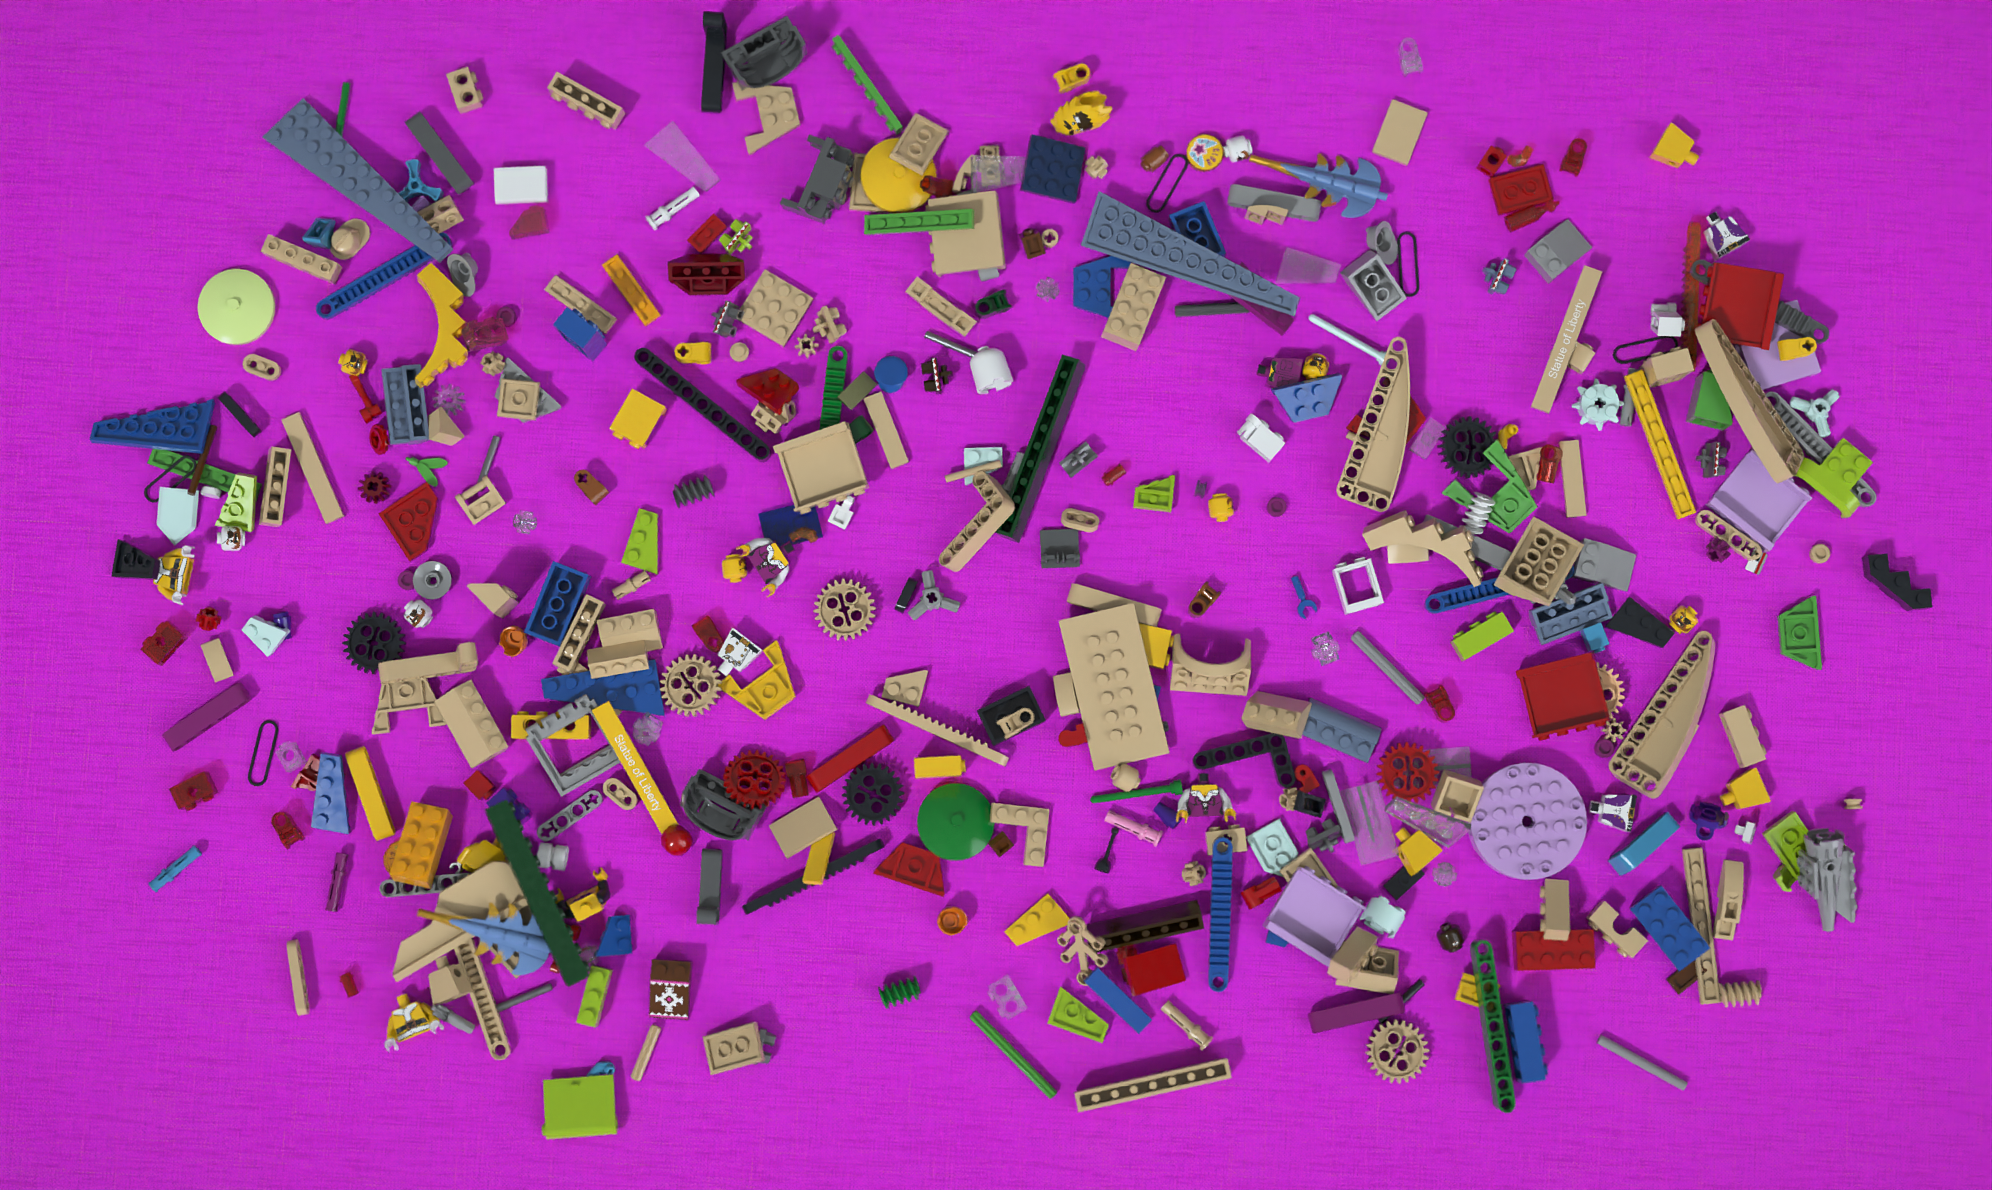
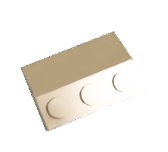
M469 583L467 585L493 614L502 619L519 604L516 600L517 594L505 585L500 586L499 584Z
M654 609L597 620L602 647L645 640L647 652L663 649L657 613Z
M1257 691L1247 701L1241 719L1248 728L1301 739L1312 703Z
M1378 947L1374 956H1369L1367 965L1364 968H1360L1356 979L1352 978L1346 984L1336 978V985L1394 994L1398 980L1399 951Z

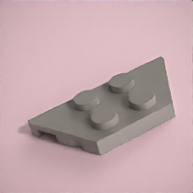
M507 357L503 373L500 376L499 387L494 397L499 401L501 378L534 381ZM541 387L536 418L562 408ZM519 419V420H520L521 422H523V423H526V422H528V421H531V420Z

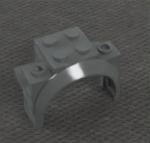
M786 16L721 52L740 89L744 90L746 88L765 87L784 78L801 63L803 57L807 54L806 43L798 29L792 25L790 19Z
M809 134L807 142H810L812 147L821 152L799 203L782 197L780 204L785 210L825 224L826 219H830L832 210L834 208L839 209L840 205H843L846 201V192L854 181L850 170L854 163V155L850 149L837 145L832 138L826 137V140ZM814 197L820 198V200L815 202Z

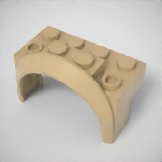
M1180 634L1174 635L1170 690L1247 696L1251 672V640L1245 638L1244 652H1241V656L1238 659L1224 664H1210L1190 657L1182 648Z

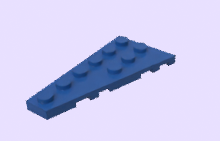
M211 399L205 403H190L189 406L180 408L175 406L150 411L139 416L137 414L129 415V418L119 420L114 418L94 422L89 440L91 443L203 454L215 401Z
M655 659L648 660L649 669L592 679L590 671L541 679L545 699L575 703L576 699L587 694L589 699L594 698L598 706L610 701L614 709L665 716Z

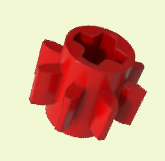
M206 607L200 609L199 614L196 616V622H200L199 627L201 629L211 631L217 629L221 616H217L218 611L216 609Z

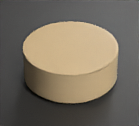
M1823 544L1813 546L1809 552L1810 559L1817 564L1826 562L1830 557L1829 548Z

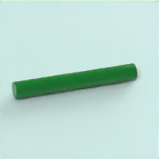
M343 82L335 129L341 136L343 135L350 83Z

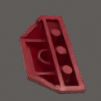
M687 254L667 263L669 281L688 295H728L745 280L744 260L729 254Z

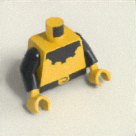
M602 867L599 874L595 870L593 871V876L598 881L597 885L567 900H564L561 890L557 889L559 893L556 895L557 901H555V904H557L558 908L561 907L565 914V919L575 918L579 922L603 910L606 902L610 899V891L606 881L608 875Z

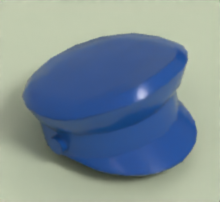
M886 356L877 363L874 375L879 387L884 392L894 393L902 387L907 378L908 371L905 362L901 358Z

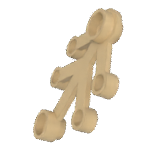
M1074 916L1068 921V930L1059 935L1057 942L1061 946H1066L1073 935H1075L1076 942L1069 949L1064 950L1060 958L1063 962L1069 963L1078 951L1081 971L1077 974V981L1083 986H1088L1083 981L1092 972L1088 966L1087 955L1099 967H1104L1108 962V958L1105 954H1098L1084 941V938L1092 944L1095 950H1101L1105 945V941L1101 937L1095 938L1086 929L1085 922L1081 918Z

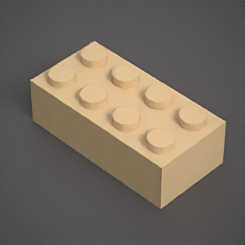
M1131 263L1101 337L1136 351L1166 277Z

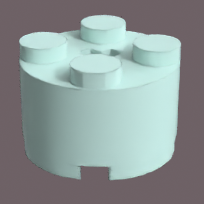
M1382 896L1371 898L1366 906V911L1364 910L1360 916V920L1365 919L1364 924L1382 935L1386 932L1389 934L1388 938H1394L1405 919L1404 915L1406 912L1398 906L1394 908L1388 904L1389 900Z

